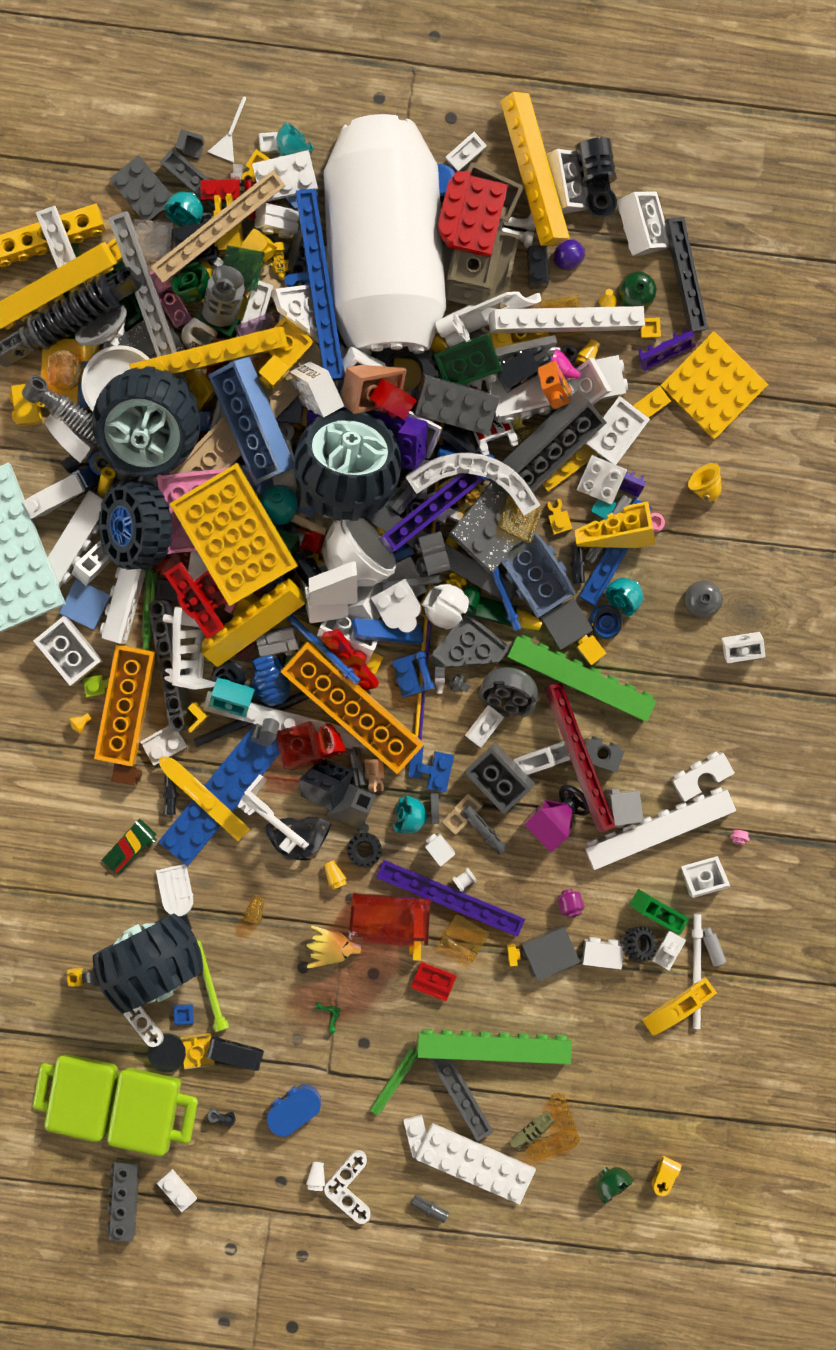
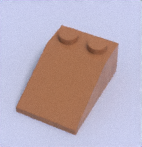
M370 365L347 367L341 394L344 407L354 414L377 410L374 406L376 403L370 397L381 379L383 378L403 390L407 370L405 368Z

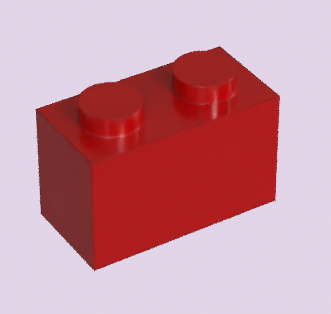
M383 378L370 397L376 403L374 406L382 412L387 410L386 413L394 419L398 416L405 420L417 401L407 392Z

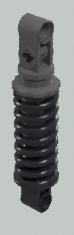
M123 267L109 277L100 274L98 278L93 280L94 283H87V290L83 287L78 289L79 296L72 292L69 295L70 300L66 297L62 298L61 305L57 302L52 305L53 310L47 307L44 309V315L37 313L34 316L28 317L27 326L19 328L17 332L10 334L7 338L0 341V365L9 367L12 363L26 357L29 353L37 351L39 347L49 350L56 342L62 341L63 337H68L72 332L79 331L80 327H85L89 322L96 321L97 317H102L106 312L119 309L122 306L121 299L141 288L142 279L130 267Z

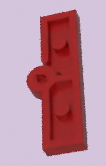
M340 629L324 632L321 639L336 657L348 668L354 670L353 673L361 679L358 685L363 690L377 688L379 681L365 664L366 654L359 650L353 651L354 648Z

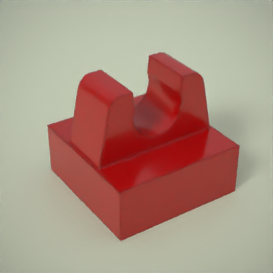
M305 531L300 549L320 554L325 535Z

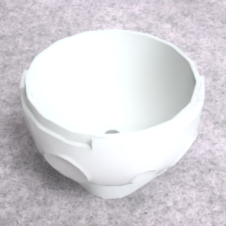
M360 518L358 521L341 519L340 521L336 520L333 522L326 536V545L322 547L323 557L328 570L350 562H356L357 589L360 586L368 587L378 584L394 574L396 560L393 553L390 554L378 540L382 535L364 518Z

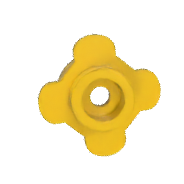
M451 572L450 578L445 581L446 584L453 585L461 590L463 589L462 586L467 583L465 578H462L455 572Z

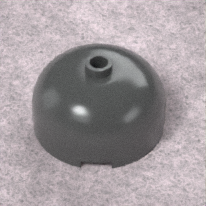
M502 667L486 675L481 684L479 698L484 702L483 706L485 708L489 705L502 716L509 718L510 713L520 715L522 718L534 712L538 698V689L534 680L524 671L512 667ZM503 698H506L505 704H504V710H505V711H503V710L499 709L498 707H496V706H500V705L502 704Z

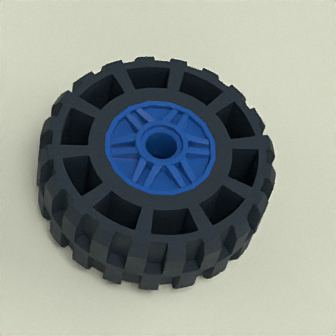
M130 481L115 484L104 495L105 498L101 502V511L99 512L100 539L104 545V551L109 555V559L122 569L153 568L167 555L168 548L172 542L171 534L173 533L169 504L165 500L164 494L159 491V488L147 481Z

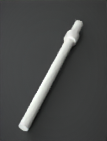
M694 914V928L692 929L693 985L701 980V938H703L701 914ZM701 1008L693 1013V1029H700Z

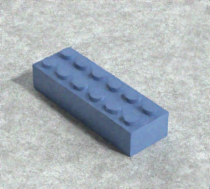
M250 357L233 361L209 374L210 381L254 485L293 469L294 461Z

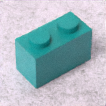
M217 677L209 707L246 718L255 689Z

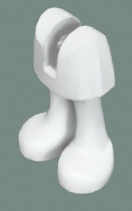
M532 213L526 219L511 217L508 222L500 219L498 230L520 235L519 240L528 248L532 246L535 232ZM503 225L519 227L529 231H516L505 228Z

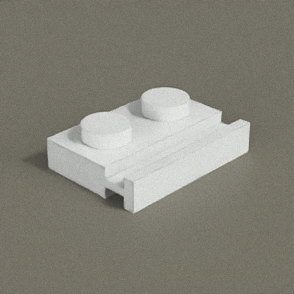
M169 725L140 741L153 766L159 763L161 756L170 757L188 747L180 732L173 731Z

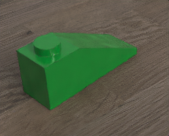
M640 889L637 890L629 903V906L679 935H681L689 921V918Z

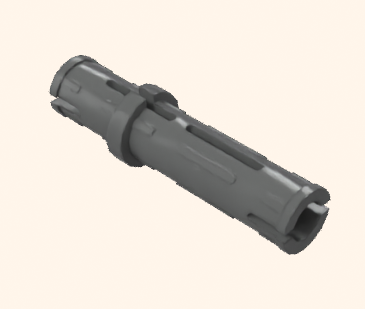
M471 805L466 806L461 811V814L484 838L483 841L486 844L488 843L498 855L507 849V846L497 836V832L485 823Z

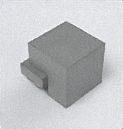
M616 788L605 789L607 804L616 825L615 828L624 827L625 824L644 822L640 791H619Z

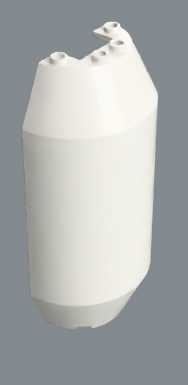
M387 114L359 117L352 120L350 125L347 126L345 124L342 127L323 174L328 274L337 330L348 350L353 347L365 354L371 355V350L382 351L383 348L399 350L403 346H408L410 352L415 354L424 353L425 350L430 349L437 332L436 321L442 319L446 309L443 244L438 234V223L441 214L438 165L413 121L407 118L402 121L396 115Z

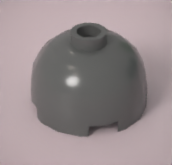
M705 580L697 581L690 585L684 597L685 608L696 618L712 617L719 611L723 601L722 593L718 586Z

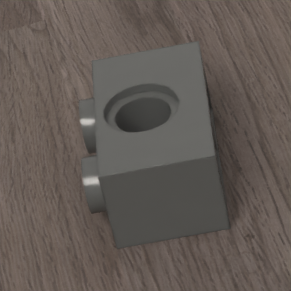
M592 736L591 739L586 738L585 746L592 764L617 773L625 752L620 750L621 746L612 742L609 745L603 744V739ZM601 748H605L607 751V756L603 759H600L597 755L598 750Z

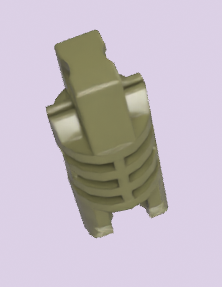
M545 1112L533 1119L532 1122L510 1141L511 1146L517 1151H521L529 1144L531 1145L553 1125L555 1121L552 1116Z

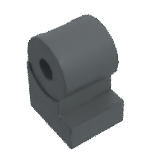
M266 718L263 720L262 725L257 723L253 728L250 741L268 748L277 737L279 722L272 718Z

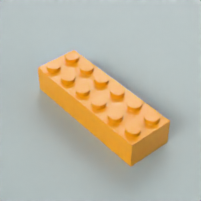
M121 644L115 646L94 759L127 766H134L136 764L157 655L156 651Z

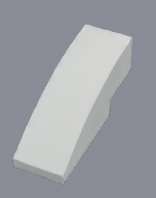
M50 414L44 423L51 434L80 463L86 461L96 448V445H93V442H89V439L86 440V436L82 437V433L78 435L79 431L75 432V428L71 430V426L67 427V423L64 424V421L60 422L62 416L56 419Z
M564 741L513 760L529 775L571 759Z

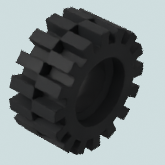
M361 832L354 835L349 841L347 848L348 857L358 867H371L381 857V843L374 834ZM364 842L370 844L372 853L368 857H361L357 852L359 844Z
M634 927L625 931L626 934L622 937L625 939L622 941L625 947L622 950L626 951L624 955L628 957V960L644 962L651 960L655 956L653 951H657V948L654 947V945H657V941H654L656 937L651 935L653 931L648 930V927ZM638 939L640 940V943H641V949H639V946H638Z

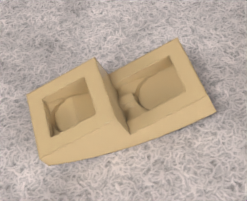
M470 791L442 820L454 834H457L469 822L461 814V811L466 806L471 805L475 812L483 806V803Z

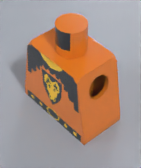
M556 360L539 367L541 387L552 408H560L570 403L571 387ZM550 377H554L553 382H550Z

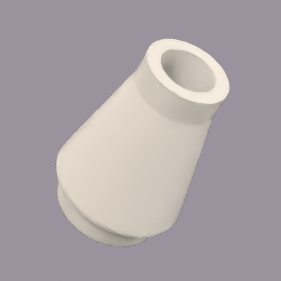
M312 1162L306 1183L308 1190L323 1191V1186H325L323 1162Z

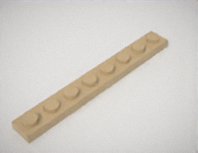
M273 169L151 266V268L161 281L165 283L286 185Z

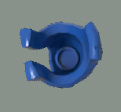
M272 655L251 659L255 670V677L251 685L255 689L254 691L256 696L259 697V701L268 706L284 703L289 698V693L291 692L289 688L291 685L289 683L290 680L281 673L283 667L279 655L274 659Z

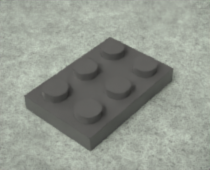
M139 155L109 179L146 225L165 211L164 206L172 196Z

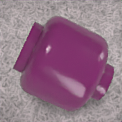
M572 888L562 891V895L557 898L561 914L567 916V918L581 915V911L585 908L581 893L573 891Z

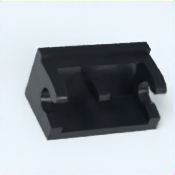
M311 551L294 553L293 559L298 565L294 569L304 584L309 587V578L324 572L320 570L313 557L304 559L312 555Z

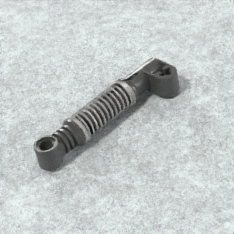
M37 375L30 377L22 390L23 397L31 403H38L40 401L41 406L44 404V408L49 407L48 410L53 417L58 419L62 416L60 422L64 421V424L67 423V427L71 426V430L75 428V432L79 431L78 435L82 433V437L86 436V440L89 438V442L93 441V445H95L91 413L87 414V410L84 412V408L80 409V405L76 406V403L71 406L73 400L69 402V398L65 395L59 394L57 396V392L52 393V389L48 390V384L42 377ZM114 468L117 479L126 482L132 477L129 473Z

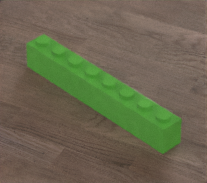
M521 635V637L516 636L507 658L644 722L648 721L657 702L652 699L653 695L645 691L642 694L635 691L636 687L628 683L623 686L618 683L619 679L610 675L606 678L600 675L602 671L593 667L589 670L583 667V662L576 659L570 661L566 659L567 655L556 651V653L548 651L549 647L542 643L538 645L531 643L532 639L525 635Z
M424 1028L422 1031H417L416 1056L418 1058L571 1064L572 1040L563 1034L548 1037V1034L538 1033L535 1037L529 1036L528 1033H518L517 1036H513L509 1032H499L498 1035H491L489 1031H480L479 1034H472V1031L469 1030L453 1033V1030L449 1029L434 1032V1029Z

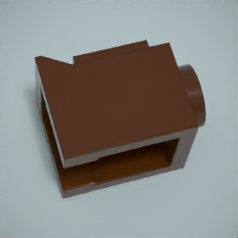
M114 763L112 782L136 785L137 781H141L142 770L137 768V765L127 766Z

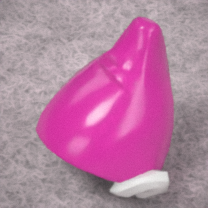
M554 347L547 351L551 358L547 364L556 360L566 379L580 378V372L572 366L568 358L560 351V347Z

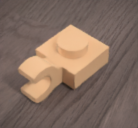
M364 759L365 778H369V792L383 791L384 784L380 780V778H384L383 761L380 759Z

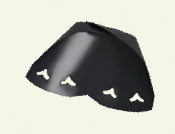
M307 817L301 821L293 818L279 819L284 824H292L289 828L309 843L305 850L296 844L290 853L279 847L287 836L277 828L276 831L271 830V828L275 827L271 823L265 826L266 835L272 845L286 860L307 861L316 858L329 833L331 823L318 817ZM313 823H315V824L312 826V828L307 825V824H313Z

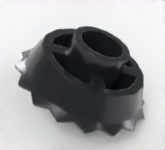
M230 659L219 667L215 666L211 675L213 682H216L217 677L240 685H245L247 681L245 678L246 673L242 670V666H239L237 662H232Z

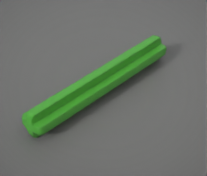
M410 1048L372 1105L371 1112L375 1115L381 1113L418 1058L415 1048Z

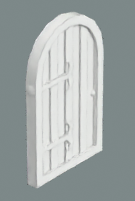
M182 864L156 870L164 909L170 915L173 913L177 916L187 914L193 906V893L187 865Z

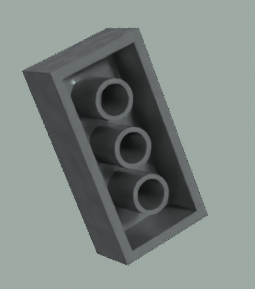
M422 374L415 396L417 401L411 411L418 416L489 435L500 398L491 393Z

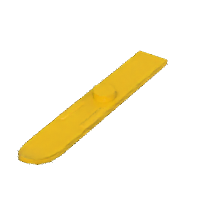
M166 756L159 758V765L163 772L238 842L250 830L244 822L180 763Z

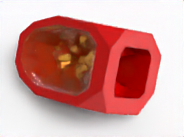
M332 724L321 726L317 738L322 755L324 757H333L345 753V745L342 743L340 733L337 732L336 728Z

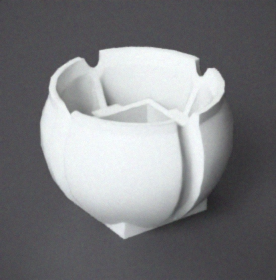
M449 584L433 585L421 605L424 606L426 616L431 623L448 630L455 627L462 620L461 614L466 613L469 600L458 587Z

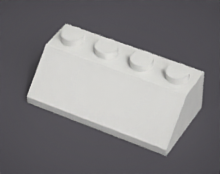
M117 568L115 578L118 579L116 586L113 585L110 592L112 601L105 610L107 619L100 628L101 638L120 644H127L146 570Z

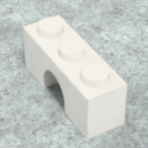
M715 751L707 756L708 759L702 763L697 761L690 766V770L686 772L682 770L673 775L674 779L671 782L682 801H687L701 793L697 782L699 776L703 773L711 774L715 782H720L735 773L724 753Z

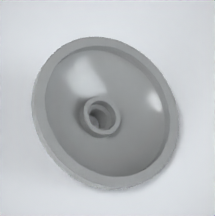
M122 305L119 309L106 312L104 316L97 317L96 321L89 322L85 327H80L75 335L76 341L82 346H95L114 339L126 319L127 311Z

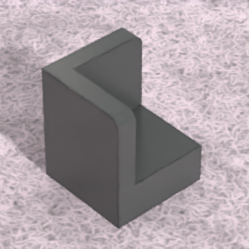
M181 129L175 148L180 154L200 159L205 140L202 135Z

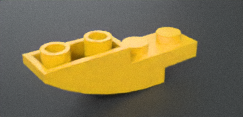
M703 977L676 998L668 1000L642 1019V1021L653 1036L657 1035L703 1006V1003L716 995L717 992L707 978Z

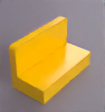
M194 702L188 707L198 718L188 729L190 733L195 732L210 717L209 713L203 711L204 708L198 702Z

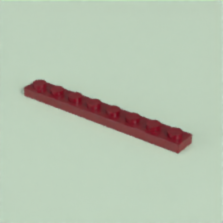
M562 683L549 685L544 689L597 831L600 833L613 829L616 825Z

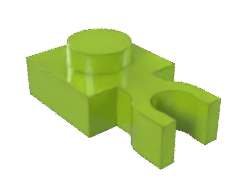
M103 675L83 678L86 697L106 694L105 688H108L109 678L104 680Z

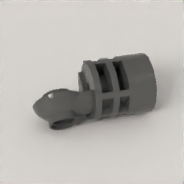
M226 265L214 268L212 276L208 280L202 304V315L209 323L215 326L224 327L232 325L238 318L245 287L243 284L244 278L237 269Z

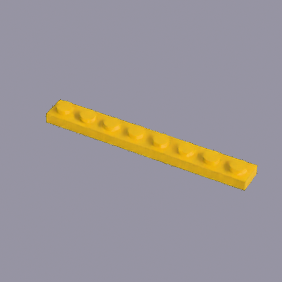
M659 386L634 404L633 407L649 418L670 403L671 400L661 386ZM584 444L542 486L547 492L587 464L591 455L596 457L599 454Z

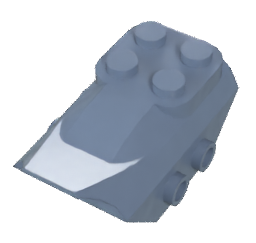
M533 529L521 536L502 560L501 564L507 572L505 576L509 583H514L518 588L515 591L521 600L525 599L535 616L539 618L568 600L576 592L565 573L567 571L566 567L554 557L556 552L552 546H547Z

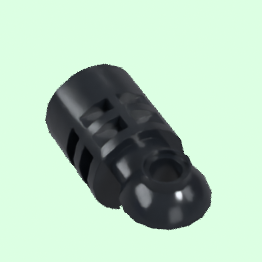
M598 137L582 141L575 146L577 162L580 167L581 186L588 189L586 197L587 209L592 215L597 217L609 216L615 211L617 206L616 195L610 188V183L617 179L611 139ZM603 200L605 206H598L596 201Z

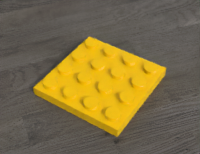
M713 331L661 384V388L714 440L768 384Z

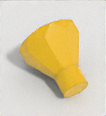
M607 289L599 298L598 303L601 307H616L617 299L613 295V290Z
M89 714L70 718L72 729L78 733L83 732L86 723L91 720Z

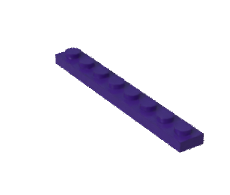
M385 859L376 878L517 937L525 921V918Z

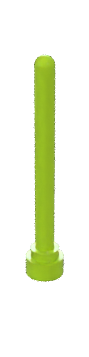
M197 940L203 959L202 975L215 1017L212 1025L214 1032L229 1028L227 1019L225 1020V1017L221 1014L201 942Z

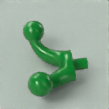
M317 1002L315 1004L317 1010L321 1009L333 1013L329 1033L334 1034L336 1032L334 1024L340 1017L339 1012L341 1008H336L334 1005L322 1006L320 1002Z

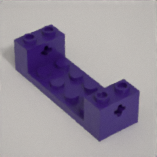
M342 407L336 411H345L347 408ZM308 410L307 427L321 415ZM378 410L367 411L366 413L375 419L383 421L387 429L391 430L394 434L400 451L401 467L416 470L427 454L428 421L406 417L403 420L398 416L394 419L386 412Z

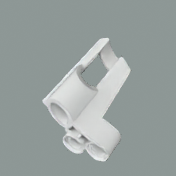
M506 292L476 306L470 305L436 321V328L440 336L445 337L449 347L470 340L469 333L489 325V314L495 310V308L489 307L504 302L507 307L502 309H525L539 303L541 296L540 293H536L525 298L520 292Z

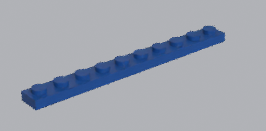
M315 188L296 190L295 194L322 368L329 371L333 381L343 380L345 376Z

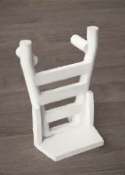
M174 607L173 616L167 614L163 616L164 622L173 624V668L165 670L170 676H165L164 679L173 683L172 685L190 689L214 687L216 682L202 679L204 656L200 650L204 633L200 627L198 629L181 630L182 608ZM196 637L194 644L180 645V639ZM192 653L191 659L181 660L180 654ZM181 669H184L185 675H180Z
M259 775L244 792L245 794L238 807L248 815L256 811L284 833L287 837L279 847L287 853H290L296 844L305 850L309 843L277 819L273 811L256 797V794L267 781L263 776Z

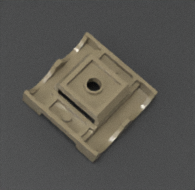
M497 230L491 258L449 248L442 240L446 300L476 306L506 293L520 235ZM471 259L478 260V269L471 270L468 267V262ZM500 302L489 308L502 309L504 307V302Z

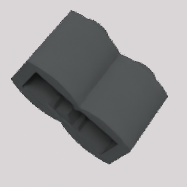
M440 531L417 537L418 542H415L417 553L422 555L423 561H420L422 572H426L429 576L451 569Z

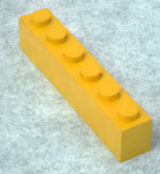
M289 578L279 583L271 592L264 594L256 603L249 605L241 614L234 616L230 622L224 625L225 629L210 639L205 638L201 642L202 655L216 667H219L305 604L304 592Z

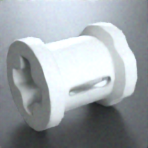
M468 867L458 877L452 878L461 892L472 882H477V879Z

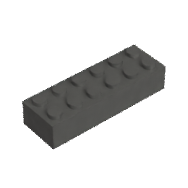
M577 390L571 396L570 403L558 408L502 463L517 472L534 493L607 422Z

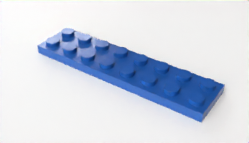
M254 726L204 785L232 812L240 803L245 794L244 792L259 775L262 776L285 749V746L276 739L268 748L250 741ZM192 800L158 842L188 866L221 825Z

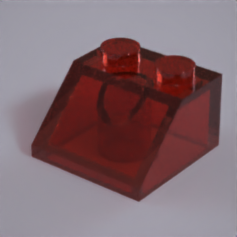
M311 721L278 731L277 742L284 769L294 771L327 760V757H324L320 751L317 738L318 732Z

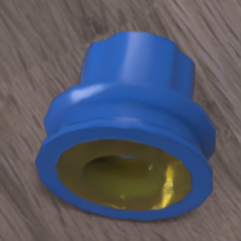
M100 451L95 452L91 456L89 463L91 470L98 476L101 475L102 468L98 465L103 460L108 464L105 467L114 469L112 463L105 459Z

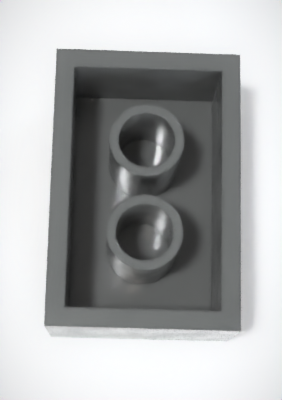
M496 742L471 763L464 772L503 814L523 798L535 784Z

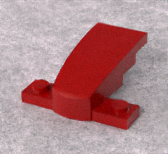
M182 562L164 573L178 594L177 597L181 608L189 617L196 621L207 639L225 629L213 609L225 604L227 601L208 570L195 581Z

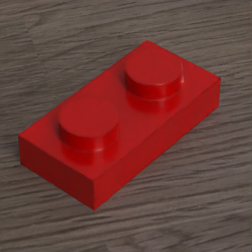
M201 180L202 202L214 201L215 195H219L221 201H226V194H231L233 201L240 196V180Z

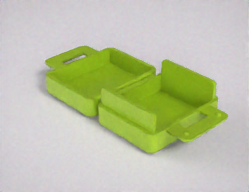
M63 1054L57 1058L56 1065L41 1064L34 1094L33 1108L37 1111L46 1112L44 1127L48 1132L91 1142L101 1141L105 1138L106 1133H108L107 1142L112 1147L162 1157L168 1152L171 1141L181 1144L190 1143L198 1100L194 1096L180 1094L182 1079L135 1068H126L119 1074L118 1067L115 1064L72 1054ZM49 1076H52L53 1081L50 1091L49 1101H46L45 1097L47 1092ZM177 1105L185 1107L181 1131L173 1130Z

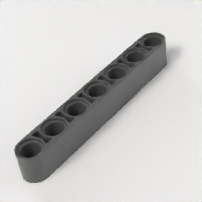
M154 600L149 605V614L168 723L173 731H184L193 725L192 712L188 709L190 706L188 688L179 686L174 688L173 683L164 679L165 676H170L165 671L170 668V662L173 668V624L164 622L163 616L165 614L173 616L174 608L169 600ZM184 669L180 670V675H185Z

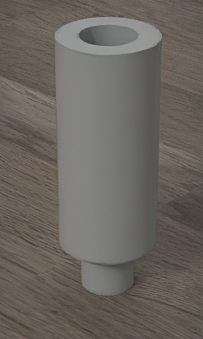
M710 927L703 929L705 934L703 940L713 966L726 963L716 933H712Z

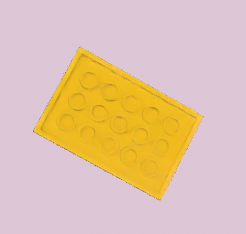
M238 463L169 503L229 606L298 566Z

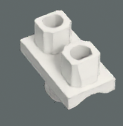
M668 930L652 961L670 970L686 940Z

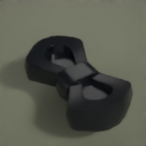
M212 1108L207 1114L209 1124H224L230 1128L236 1121L233 1112L220 1114L215 1108Z

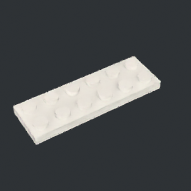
M434 1123L431 1124L416 1156V1160L517 1204L521 1203L536 1171L533 1166Z

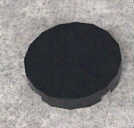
M163 1033L164 1039L159 1046H149L148 1059L157 1070L172 1072L184 1063L186 1049L179 1036L172 1033Z

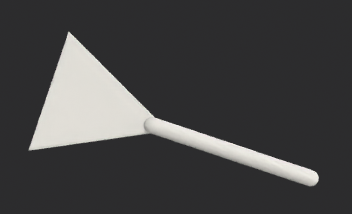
M243 97L229 133L214 145L208 153L234 163L232 133L246 97Z

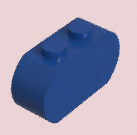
M301 1084L298 1087L293 1086L286 1092L287 1095L282 1099L278 1097L271 1103L272 1106L269 1109L267 1122L274 1134L287 1137L319 1113L321 1096L315 1087L308 1084Z

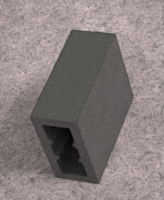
M564 925L521 943L523 948L520 951L524 960L529 959L531 964L528 967L532 978L536 976L538 981L580 963Z

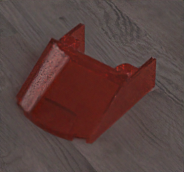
M353 893L348 939L352 940L353 936L363 937L362 942L414 946V941H424V946H428L430 899Z

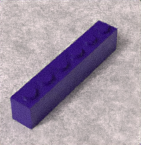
M459 473L379 537L378 540L390 554L393 553L482 482L483 478L480 475Z

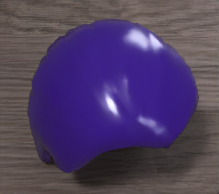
M568 239L555 248L553 260L560 269L572 270L584 260L586 256L585 248L576 239Z

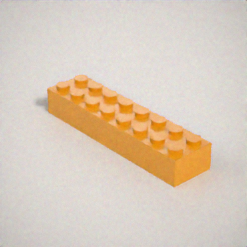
M308 640L282 668L281 673L396 774L423 747V742L358 684L354 685L348 678L345 679L343 673Z

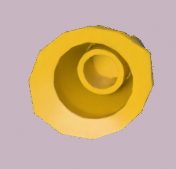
M708 463L700 467L692 474L688 481L690 490L703 500L711 503L717 502L722 488L720 467L717 463Z

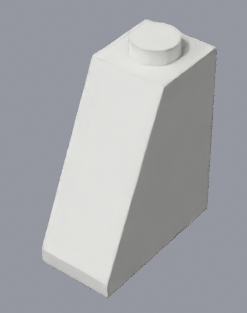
M356 562L347 563L309 578V587H305L306 599L310 598V606L358 604Z

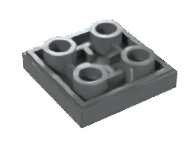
M574 597L540 617L560 650L593 631Z

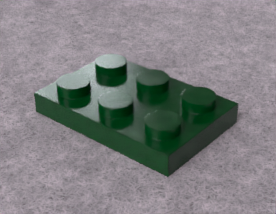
M489 333L434 353L443 379L460 385L468 384L503 370Z

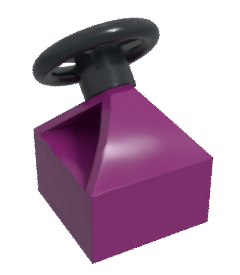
M563 785L560 787L559 797L562 803L545 800L529 814L525 822L526 827L550 852L568 838L572 829L573 813L579 816H586L590 813L584 793L574 786ZM565 791H567L568 794H569V796H568L567 798L565 797V794H564Z

